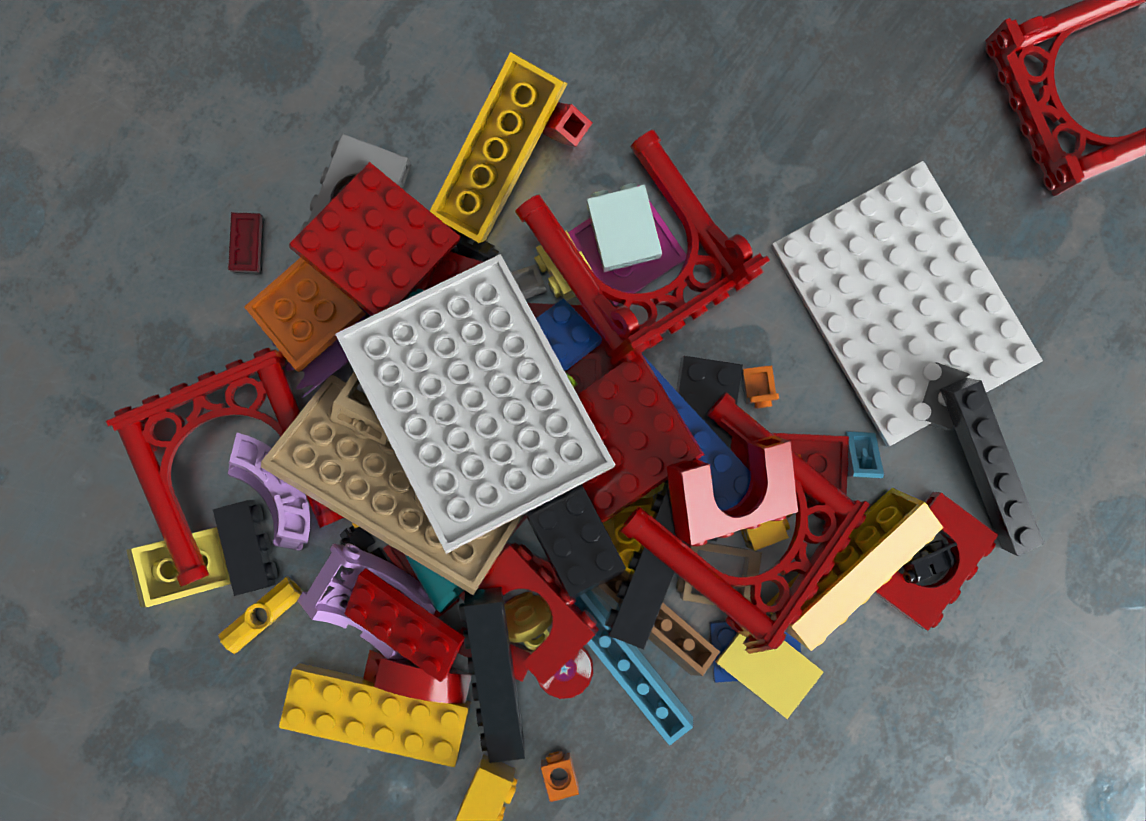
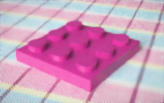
M650 200L649 203L662 250L660 259L603 272L590 218L568 232L577 250L582 251L595 276L611 288L626 293H637L686 260V253ZM611 301L614 306L620 304L618 302Z

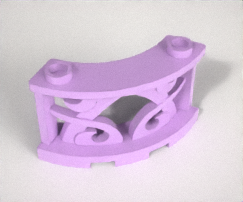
M236 433L229 461L228 476L241 480L251 486L265 501L273 520V545L301 551L303 543L308 542L310 532V512L305 494L261 468V461L272 449L271 447L255 438Z
M347 543L345 546L332 544L330 548L332 553L309 591H303L297 601L312 620L332 623L345 629L348 624L363 631L360 637L372 644L385 658L408 660L347 617L344 612L348 602L343 600H347V597L351 596L358 575L367 568L395 589H399L401 593L425 610L434 614L436 609L421 583L397 566L362 551L353 544ZM341 565H343L346 568L354 569L352 571H346L344 568H342L341 578L344 581L334 578ZM328 586L333 587L330 591H328V592L324 595V593H325V591L327 590Z

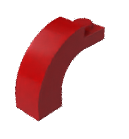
M558 102L542 133L562 144L576 147L593 122L574 105Z
M369 650L363 679L374 683L375 688L409 698L438 703L465 704L472 675L451 667L445 679L439 682L410 661L387 659L379 650Z

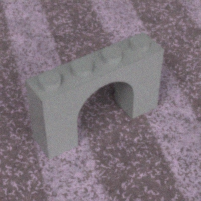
M342 134L340 141L336 140L332 147L331 157L333 159L329 168L326 167L321 175L320 183L322 187L319 195L315 194L310 204V211L312 213L308 222L305 221L300 232L369 162L403 189L411 168L409 159Z

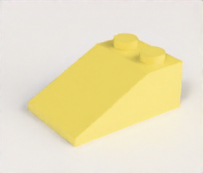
M217 527L192 533L209 575L180 587L176 578L179 574L164 540L126 550L140 607H150L231 584Z

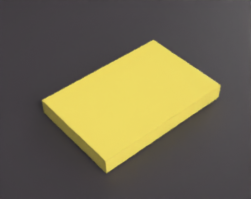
M737 633L715 662L788 719L824 672L786 641L775 650L749 654L745 651L746 646L743 644L747 637Z

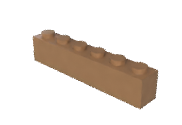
M625 570L623 574L592 589V591L616 610L620 598L616 597L619 585L623 579L627 581L630 574ZM662 603L648 639L690 675L703 676L720 651Z

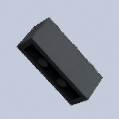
M246 500L213 509L234 596L276 585L275 579L278 577L275 563L273 561L270 562L267 550H270V541L267 533L262 531L260 522L263 521V513L260 505H256L255 500Z

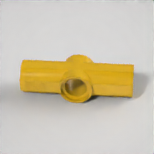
M289 576L285 577L218 634L222 645L233 654L239 652L297 602L302 594L301 588ZM257 608H263L266 611L267 620L265 623L257 620L255 615Z

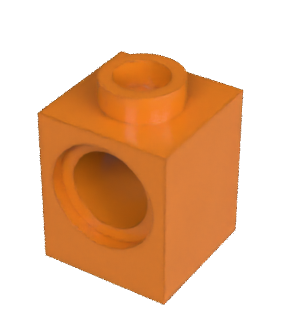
M556 751L545 756L546 759L541 760V770L549 801L553 802L579 795V786L570 753L563 754L562 751ZM556 768H562L568 775L563 780H555L551 776V772Z

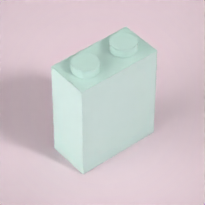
M630 183L621 186L620 191L609 193L608 190H602L591 194L592 198L587 199V209L603 272L661 258L662 250L645 185L637 186V183Z

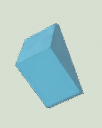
M846 431L845 436H849L848 477L883 478L884 471L876 433Z

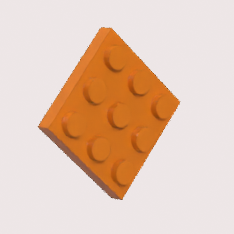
M301 257L244 306L298 372L302 371L338 339L336 333L354 325L366 315L357 303Z

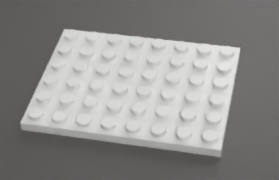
M924 161L771 245L772 250L887 447L931 424V422L925 421L930 417L931 409L929 405L922 402L929 381L939 379L942 374L941 367L936 362L969 373L970 375L966 378L982 380L987 393L1043 361ZM940 391L938 400L941 405L946 406Z
M501 254L336 333L446 554L615 467L612 457Z

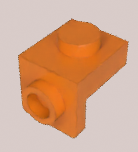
M772 365L742 369L746 404L754 403L755 409L772 407V401L779 399V393H776Z

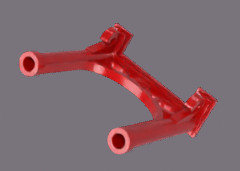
M1082 0L1046 16H1037L1029 19L1018 25L1016 19L1012 21L1011 18H1008L985 40L987 43V53L991 59H994L998 68L999 81L1002 85H1005L1009 93L1010 106L1019 116L1021 131L1030 141L1033 148V159L1037 164H1040L1044 173V184L1052 192L1053 196L1063 193L1083 180L1146 155V128L1120 137H1106L1090 132L1079 125L1066 111L1057 93L1054 78L1057 53L1063 41L1071 33L1143 4L1146 0ZM1056 37L1052 42L1051 46L1049 47L1048 52L1039 46H1034L1038 43ZM1032 55L1044 64L1040 76H1032L1028 73L1027 67L1024 64L1025 56ZM1043 81V86L1039 88L1040 96L1037 101L1031 86L1038 85ZM1044 116L1050 118L1053 123L1058 120L1061 124L1050 132ZM1065 131L1076 137L1073 153H1066L1062 150L1057 138L1059 132ZM1086 143L1103 147L1086 155H1081L1085 150Z
M650 130L640 136L630 147L684 226L688 242L687 257L683 268L678 276L663 288L648 293H626L603 283L589 268L540 194L531 197L515 210L521 222H526L613 350L610 353L613 358L610 362L613 366L621 360L628 363L646 349L654 347L663 340L661 335L666 331H669L671 335L686 325L683 320L689 316L693 320L697 319L708 311L706 305L713 302L715 306L730 297L728 294L729 290L734 288L738 292L746 287L752 280L764 273L761 267L770 261L768 256L763 258L760 253L752 258V248L743 236L735 234L728 238L713 222L659 143L661 139L655 130ZM699 243L707 255H698ZM694 266H707L712 274L711 280L706 283L697 281L693 275ZM686 286L695 292H702L688 302H685L683 298V291ZM609 300L621 303L622 305L616 309ZM630 305L642 306L647 311V321L639 324L635 314L629 309ZM657 305H665L672 310L671 313L656 322L658 316Z
M265 348L253 354L254 359L243 362L242 359L233 361L225 365L226 370L216 374L215 371L202 374L197 377L199 382L190 386L187 383L176 385L169 389L171 394L160 398L159 394L150 396L142 400L143 405L132 409L131 406L119 409L114 412V418L106 421L107 426H112L114 431H118L179 574L176 578L180 587L208 576L209 572L172 487L171 468L176 451L184 439L196 428L210 420L228 415H244L259 419L271 426L280 437L300 414V410L293 396L289 379L282 367L287 365V359L276 349ZM258 374L261 381L250 377ZM246 384L255 386L258 393L256 400L249 408L238 405L234 399L235 391ZM228 386L225 400L230 407L225 408L224 403H213L206 395ZM266 395L269 399V402L272 406V409L275 413L277 420L274 417L259 411V408L265 401ZM193 401V411L185 418L188 421L186 425L182 416L175 412H170V410ZM204 408L207 410H212L210 412L203 414ZM165 418H171L176 423V433L171 441L160 440L154 434L156 423ZM158 446L166 447L161 466L154 453L157 451ZM306 495L320 528L344 518Z
M727 392L714 403L707 413L709 418L747 449L748 442L774 436L735 404L736 400ZM793 451L792 459L798 505L794 534L784 555L774 566L762 574L753 577H734L718 571L640 506L634 510L620 528L621 533L629 539L633 537L728 615L726 618L727 624L737 633L747 637L743 644L746 646L745 651L749 654L775 650L784 642L786 638L784 632L790 624H794L800 618L803 612L801 609L802 605L816 594L819 589L818 581L832 570L835 565L833 559L838 552H842L851 541L849 535L853 529H857L865 521L866 515L864 513L870 505L867 501L860 502L859 500L853 501ZM804 492L810 497L807 502ZM811 514L826 521L823 525L824 531H822L820 536L813 535L809 530L808 516ZM820 543L810 560H808L806 555L807 544ZM790 571L800 573L789 588L788 582L782 576ZM772 581L778 586L779 596L772 606L764 604L760 597L762 582ZM751 586V602L733 587Z

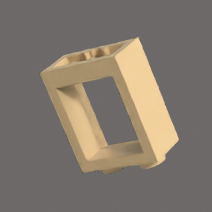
M353 372L333 403L330 419L385 445L388 438L374 410L350 399L360 383L355 372Z
M706 543L702 546H690L688 544V547L696 553L698 550L745 557L742 577L759 575L762 552L758 550L754 551L752 549ZM678 575L676 592L681 593L680 598L682 600L714 605L702 594L691 593L692 586ZM751 586L741 587L740 593L751 602Z

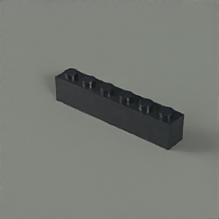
M964 378L940 389L995 533L998 534L997 538L1001 548L1019 556L1043 545V539L982 380Z
M667 480L664 482L666 484L662 494L657 493L655 495L650 510L654 512L653 518L676 536L669 482ZM641 545L639 552L633 551L628 568L632 570L628 580L623 579L619 585L616 597L620 598L616 610L610 609L605 626L608 627L607 632L610 637L644 650L675 572Z
M502 587L477 589L474 595L465 591L464 603L459 604V614L461 622L467 623L468 630L463 631V636L465 637L464 645L465 649H471L472 654L471 657H468L469 675H475L476 682L472 683L473 700L480 703V708H476L478 727L483 726L484 733H480L482 752L487 751L489 763L525 759V741Z

